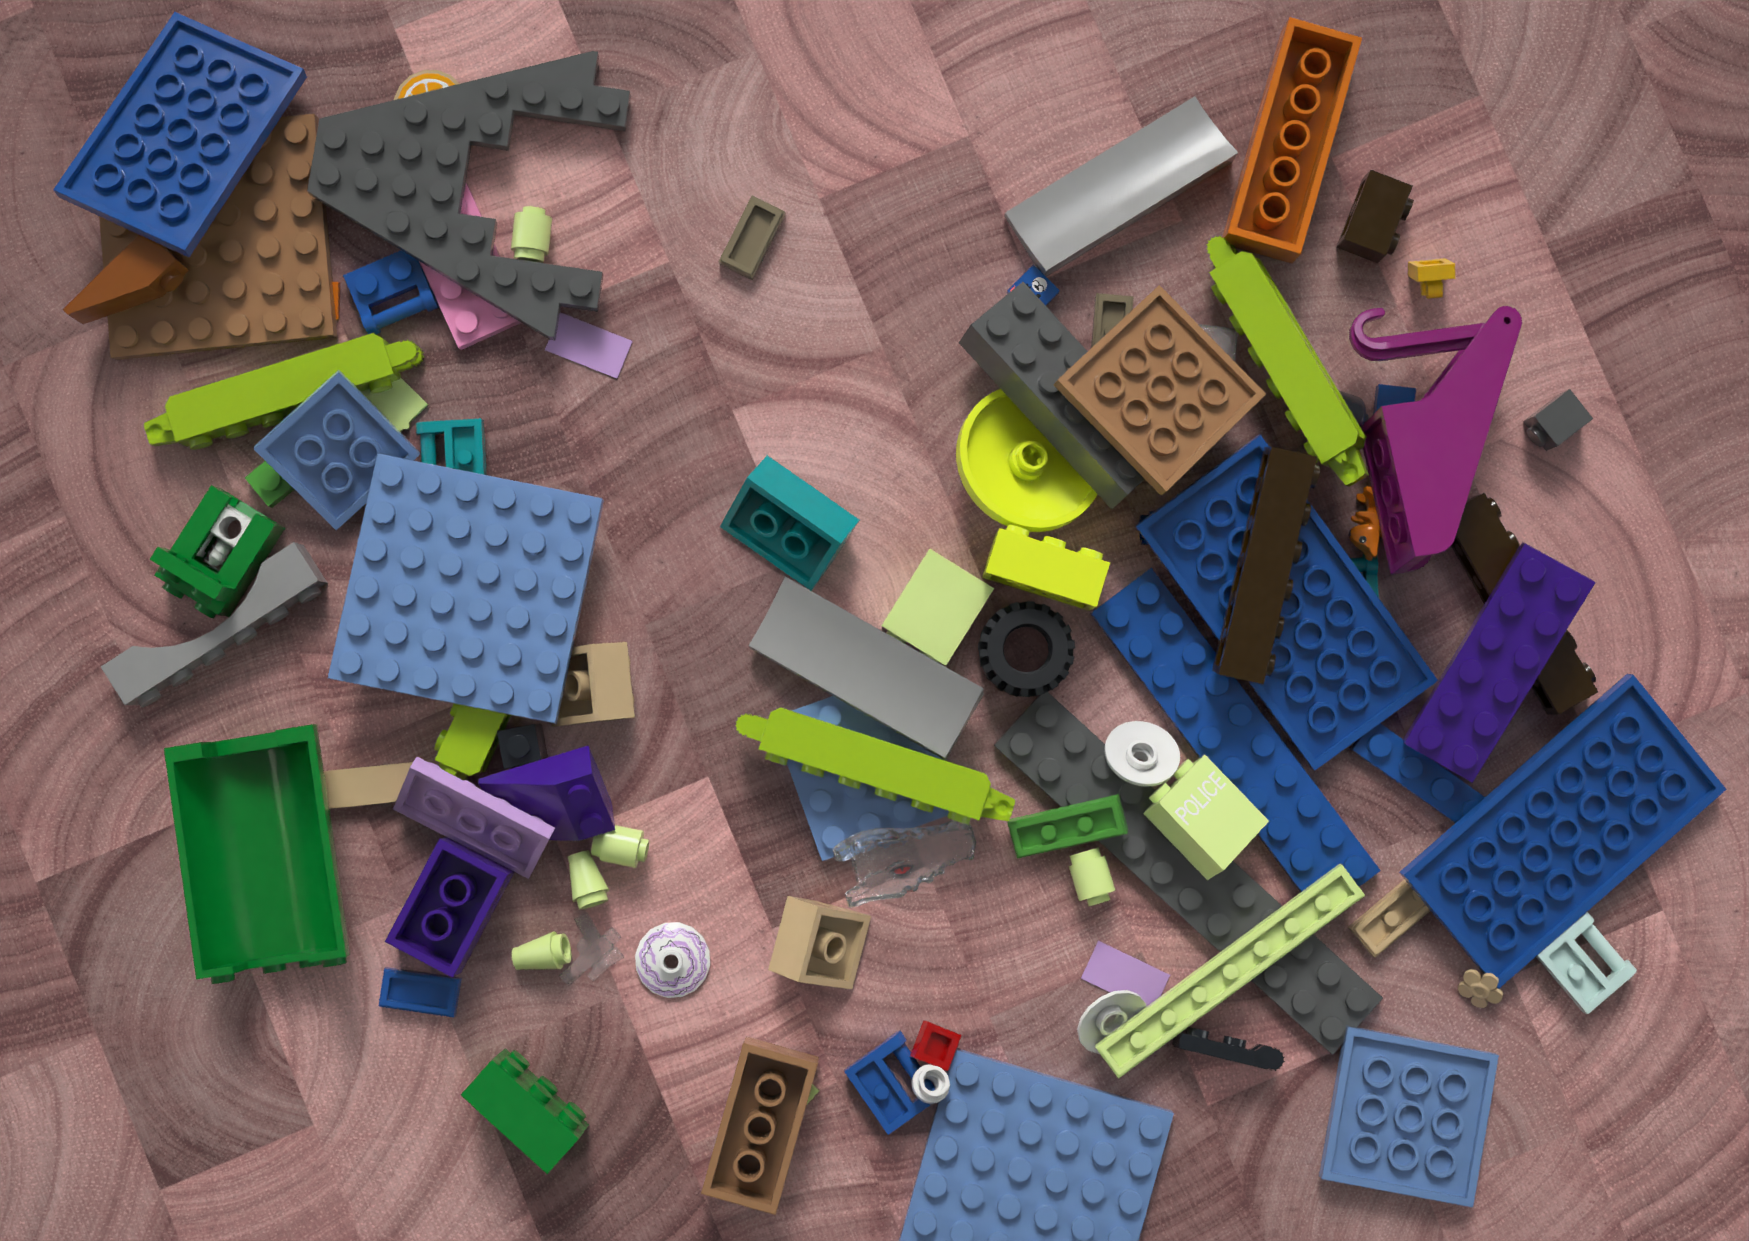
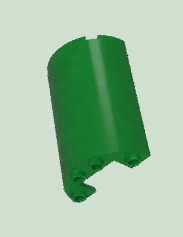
M317 724L280 729L271 733L228 740L199 742L164 748L196 980L211 977V984L234 981L235 973L247 969L262 967L263 974L286 970V963L298 961L300 968L322 964L323 967L346 964V957L350 955V947Z

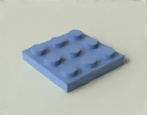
M340 370L334 373L254 446V450L335 530L340 528L367 503L377 453L413 461L420 455V452Z

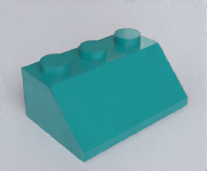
M767 455L746 478L720 528L812 591L843 548L860 520Z

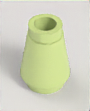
M581 851L568 856L572 901L577 902L579 910L607 902L606 892L609 891V888L593 857H591L590 851Z
M555 931L512 949V961L516 970L562 969L563 964L570 963L572 957L568 937L564 933L557 934Z

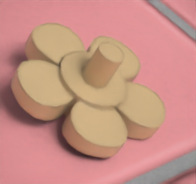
M1474 969L1467 970L1464 973V981L1459 983L1458 991L1463 997H1472L1471 1003L1474 1006L1485 1008L1488 1001L1496 1004L1502 1000L1503 992L1496 988L1499 979L1494 974L1486 973L1481 977L1480 973Z

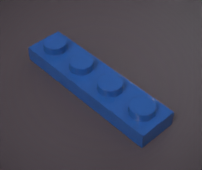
M1381 723L1356 740L1350 748L1354 753L1454 823L1485 798V796L1441 765L1404 744V739Z

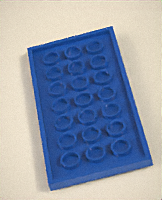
M1261 435L1256 436L1135 525L1218 641L1222 631L1264 447H1269ZM1311 505L1308 523L1306 526H1301L1298 541L1302 542L1301 555L1297 564L1292 563L1289 578L1293 579L1292 593L1288 602L1283 601L1280 616L1284 617L1283 631L1279 639H1274L1271 652L1276 656L1273 673L1270 677L1266 676L1264 684L1248 682L1313 770H1317L1438 682V679Z
M1626 674L1399 873L1483 974L1492 973L1499 979L1498 986L1496 987L1499 989L1727 789L1633 674Z

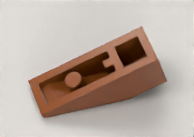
M138 235L62 310L81 324H86L163 297L167 292L175 290L182 283L183 276L189 269L165 246Z

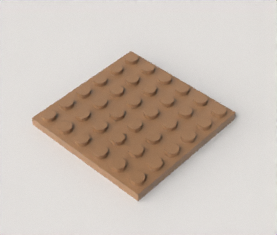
M315 114L286 116L279 119L190 257L167 248L189 269L183 276L182 283L175 290L167 292L158 299L107 316L110 356L112 359L123 360L338 338L326 205L310 196L307 192L319 119ZM99 216L104 269L139 234Z

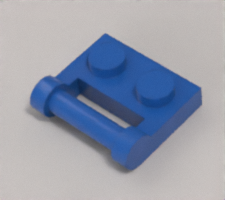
M398 251L343 275L367 334L374 333L377 335L381 333V328L425 309L430 312L439 308V304L420 262L403 251ZM418 288L420 296L374 315L372 307Z
M901 1030L892 1034L883 1043L844 1069L845 1074L888 1135L931 1105L922 1102L918 1098L912 1101L883 1059L893 1052L911 1080L914 1073L921 1067L917 1060L910 1056L911 1051L905 1044L907 1039ZM925 1079V1087L929 1091H934L935 1085H933L931 1080Z

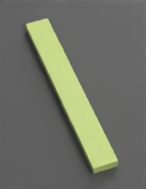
M1338 864L1094 1045L1119 1079L1363 898L1365 894L1344 866Z

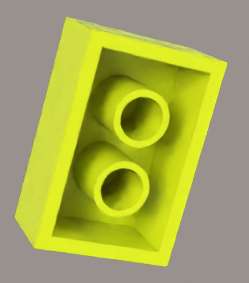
M1008 525L1005 530L998 529L982 578L1087 611L1097 607L1110 566V562L1102 560V553L1088 548H1081L1077 552L1065 549L1066 542L1049 536H1044V539L1039 541L1028 537L1029 530L1014 525Z

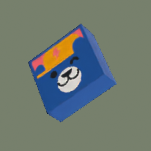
M1034 264L1007 290L1008 294L1020 283L1024 282L1045 306L1060 292Z

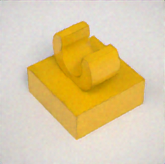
M1445 258L1408 262V277L1420 282L1422 296L1426 295L1427 299L1443 297L1442 280L1456 279L1455 263Z

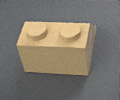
M627 642L589 644L573 647L557 724L552 723V727L634 718V696L631 686L630 658Z
M787 896L768 970L801 983L852 989L871 916L815 900Z

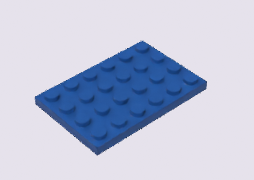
M174 12L53 190L59 198L190 257L306 80V73L301 67Z

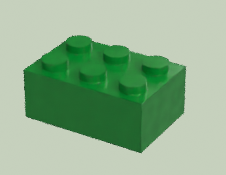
M505 1048L488 1063L462 1092L461 1096L548 1174L589 1126L584 1120L586 1114L573 1102L566 1104L556 1095L558 1089L546 1077L541 1076L538 1078L528 1069L530 1066L529 1062L515 1050L510 1053Z

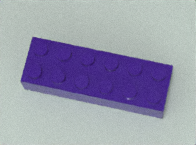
M1522 541L1404 736V744L1473 783L1596 582Z

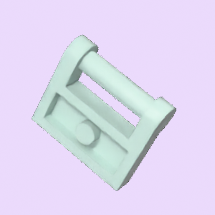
M1588 912L1536 956L1585 1014L1593 1011L1637 971L1629 960L1624 961L1592 924L1594 919ZM1582 934L1612 969L1610 975L1606 977L1574 939Z

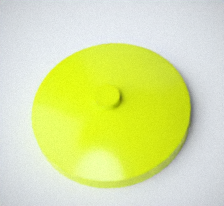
M1001 389L984 397L965 419L956 444L958 473L971 499L993 520L1005 526L1014 525L1030 532L1051 531L1074 521L1097 497L1098 494Z

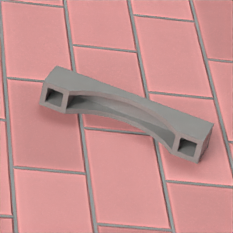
M293 542L261 563L256 581L245 600L227 620L214 630L195 640L175 646L155 648L132 646L102 665L101 668L124 705L146 707L157 701L162 696L159 691L170 684L176 687L192 678V670L204 663L205 666H209L225 656L223 650L236 643L239 646L253 639L257 635L255 629L266 622L272 625L284 619L289 614L287 609L300 601L301 604H305L321 594L319 588L328 582L305 546Z

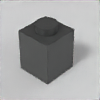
M1568 389L1558 394L1523 422L1528 427L1527 435L1536 446L1543 447L1547 451L1559 446L1589 423L1593 417L1571 389Z

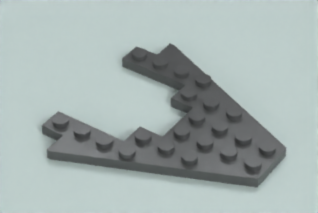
M590 51L320 118L307 192L313 198L549 340L556 341L561 307L598 312L604 277L603 272L492 256L497 229L496 219L460 214L471 146L509 151L514 115L626 131L631 94L628 90L595 86L599 54L597 51Z

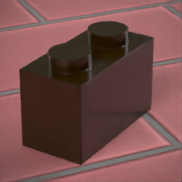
M1370 170L1360 183L1336 248L1375 263H1379L1387 254L1392 255L1400 239V234L1395 232L1400 219L1406 220L1414 202L1413 199L1408 198L1413 185Z

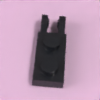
M1192 1027L1186 1029V1034H1178L1173 1038L1172 1045L1176 1048L1271 1071L1272 1069L1275 1071L1283 1066V1062H1285L1283 1053L1275 1047L1256 1044L1252 1048L1246 1049V1040L1225 1035L1223 1043L1209 1040L1210 1032Z

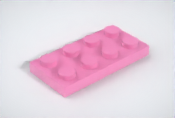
M466 183L460 214L482 217ZM494 244L492 256L500 257L499 252ZM420 262L460 350L521 323Z

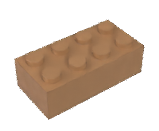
M746 1036L701 1194L776 1215L817 1069L818 1056Z

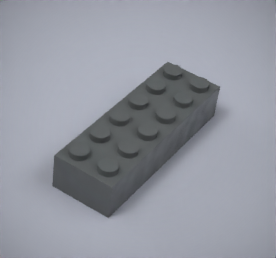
M1024 282L1020 283L970 325L958 343L1111 509L1145 480L1054 386V383L1088 351Z

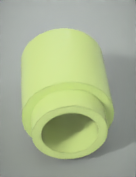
M525 206L522 212L514 214L511 242L514 259L544 263V256L549 254L552 218L545 215V209Z
M615 825V830L593 837L591 855L600 857V861L636 868L639 861H646L650 840L644 839L643 830Z
M1099 847L1071 855L1072 865L1069 866L1079 901L1087 899L1088 906L1109 901V892L1115 891L1106 857L1101 856Z

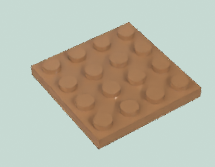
M1160 285L1054 383V386L1161 496L1266 395Z

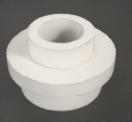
M924 1065L912 1077V1090L916 1097L924 1103H938L949 1092L950 1081L948 1075L938 1066ZM925 1079L933 1081L935 1085L934 1091H929L925 1087Z

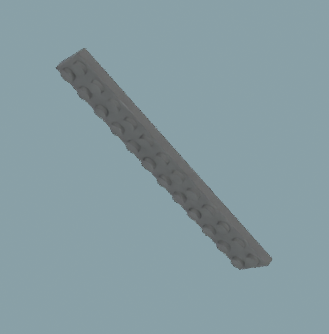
M1049 692L1039 695L994 744L1001 753L1061 807L1119 794L1129 831L1125 835L1098 841L1219 952L1282 907L1277 900L1234 861L1224 871L1207 880L1143 814L1153 804L1149 797L1156 790L1152 786L1131 784L1117 776L1106 761L1104 753L1105 744ZM1314 934L1251 980L1332 1055L1344 1043L1346 1026L1357 1028L1383 999L1380 994Z

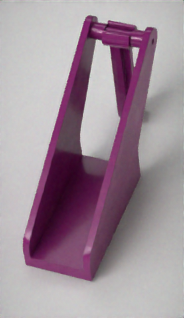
M1499 307L1485 323L1377 338L1368 337L1363 331V326L1365 323L1381 319L1385 315L1383 308L1366 310L1360 313L1351 324L1349 329L1350 343L1361 357L1369 361H1388L1458 351L1420 401L1381 406L1361 427L1366 436L1363 451L1391 575L1421 569L1430 561L1432 555L1446 551L1453 544L1522 326V317L1513 307Z

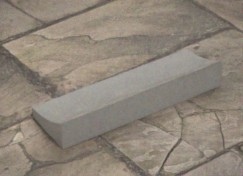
M1194 96L1005 212L1004 217L1035 266L1047 277L1228 166L1234 161L1238 152L1215 126Z
M786 576L764 620L749 644L750 649L944 760L949 756L984 696V690L979 685Z

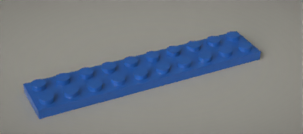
M1152 568L1148 569L1090 613L1199 758L1206 755L1269 820L1257 836L1300 892L1338 864L1344 866L1359 887L1381 871L1235 678L1219 675L1212 671L1216 652Z

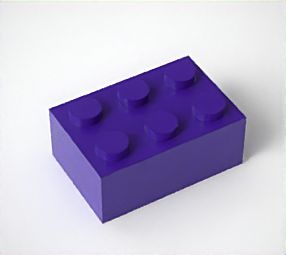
M448 837L440 838L385 942L452 978L462 973L515 872Z

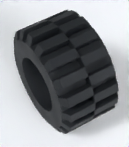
M1034 601L1012 603L996 612L988 620L985 627H983L978 643V660L980 667L985 672L986 678L1000 691L1016 697H1034L1053 690L1069 674V668L1073 665L1075 658L1073 656L1075 640H1072V630L1069 624L1066 625L1062 620L1064 617L1059 612L1055 613L1052 611L1050 606L1036 604ZM1021 627H1030L1038 630L1045 637L1048 644V656L1045 663L1039 669L1032 672H1021L1012 668L1004 656L1006 638L1012 631Z

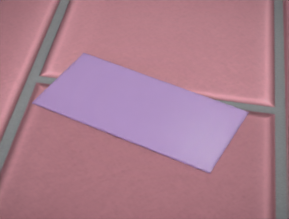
M560 312L556 341L549 340L545 350L617 379L632 341Z
M1098 941L1081 979L1110 993L1122 990L1137 993L1148 1006L1161 996L1170 975Z

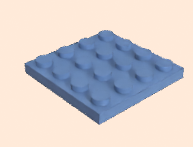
M834 696L792 710L942 759ZM788 759L787 765L822 861L882 840L884 838L881 837H885L884 835L888 833H901L948 816V810L934 806L932 813L910 806L912 799L899 794L896 801L874 794L876 787L861 783L859 789L838 783L839 775L828 771L824 772L823 777L801 771L803 763Z
M1346 1026L1344 1043L1341 1045L1319 1177L1323 1180L1473 1207L1499 1055L1487 1051Z

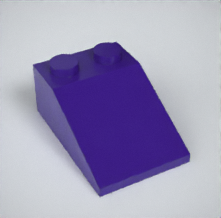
M589 745L478 779L481 790L496 798L504 799L510 805L531 816L539 817L545 823L553 826L555 829L549 840L581 841L615 830L612 801Z

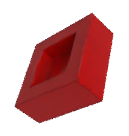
M923 1020L910 1056L948 1071L962 1035Z

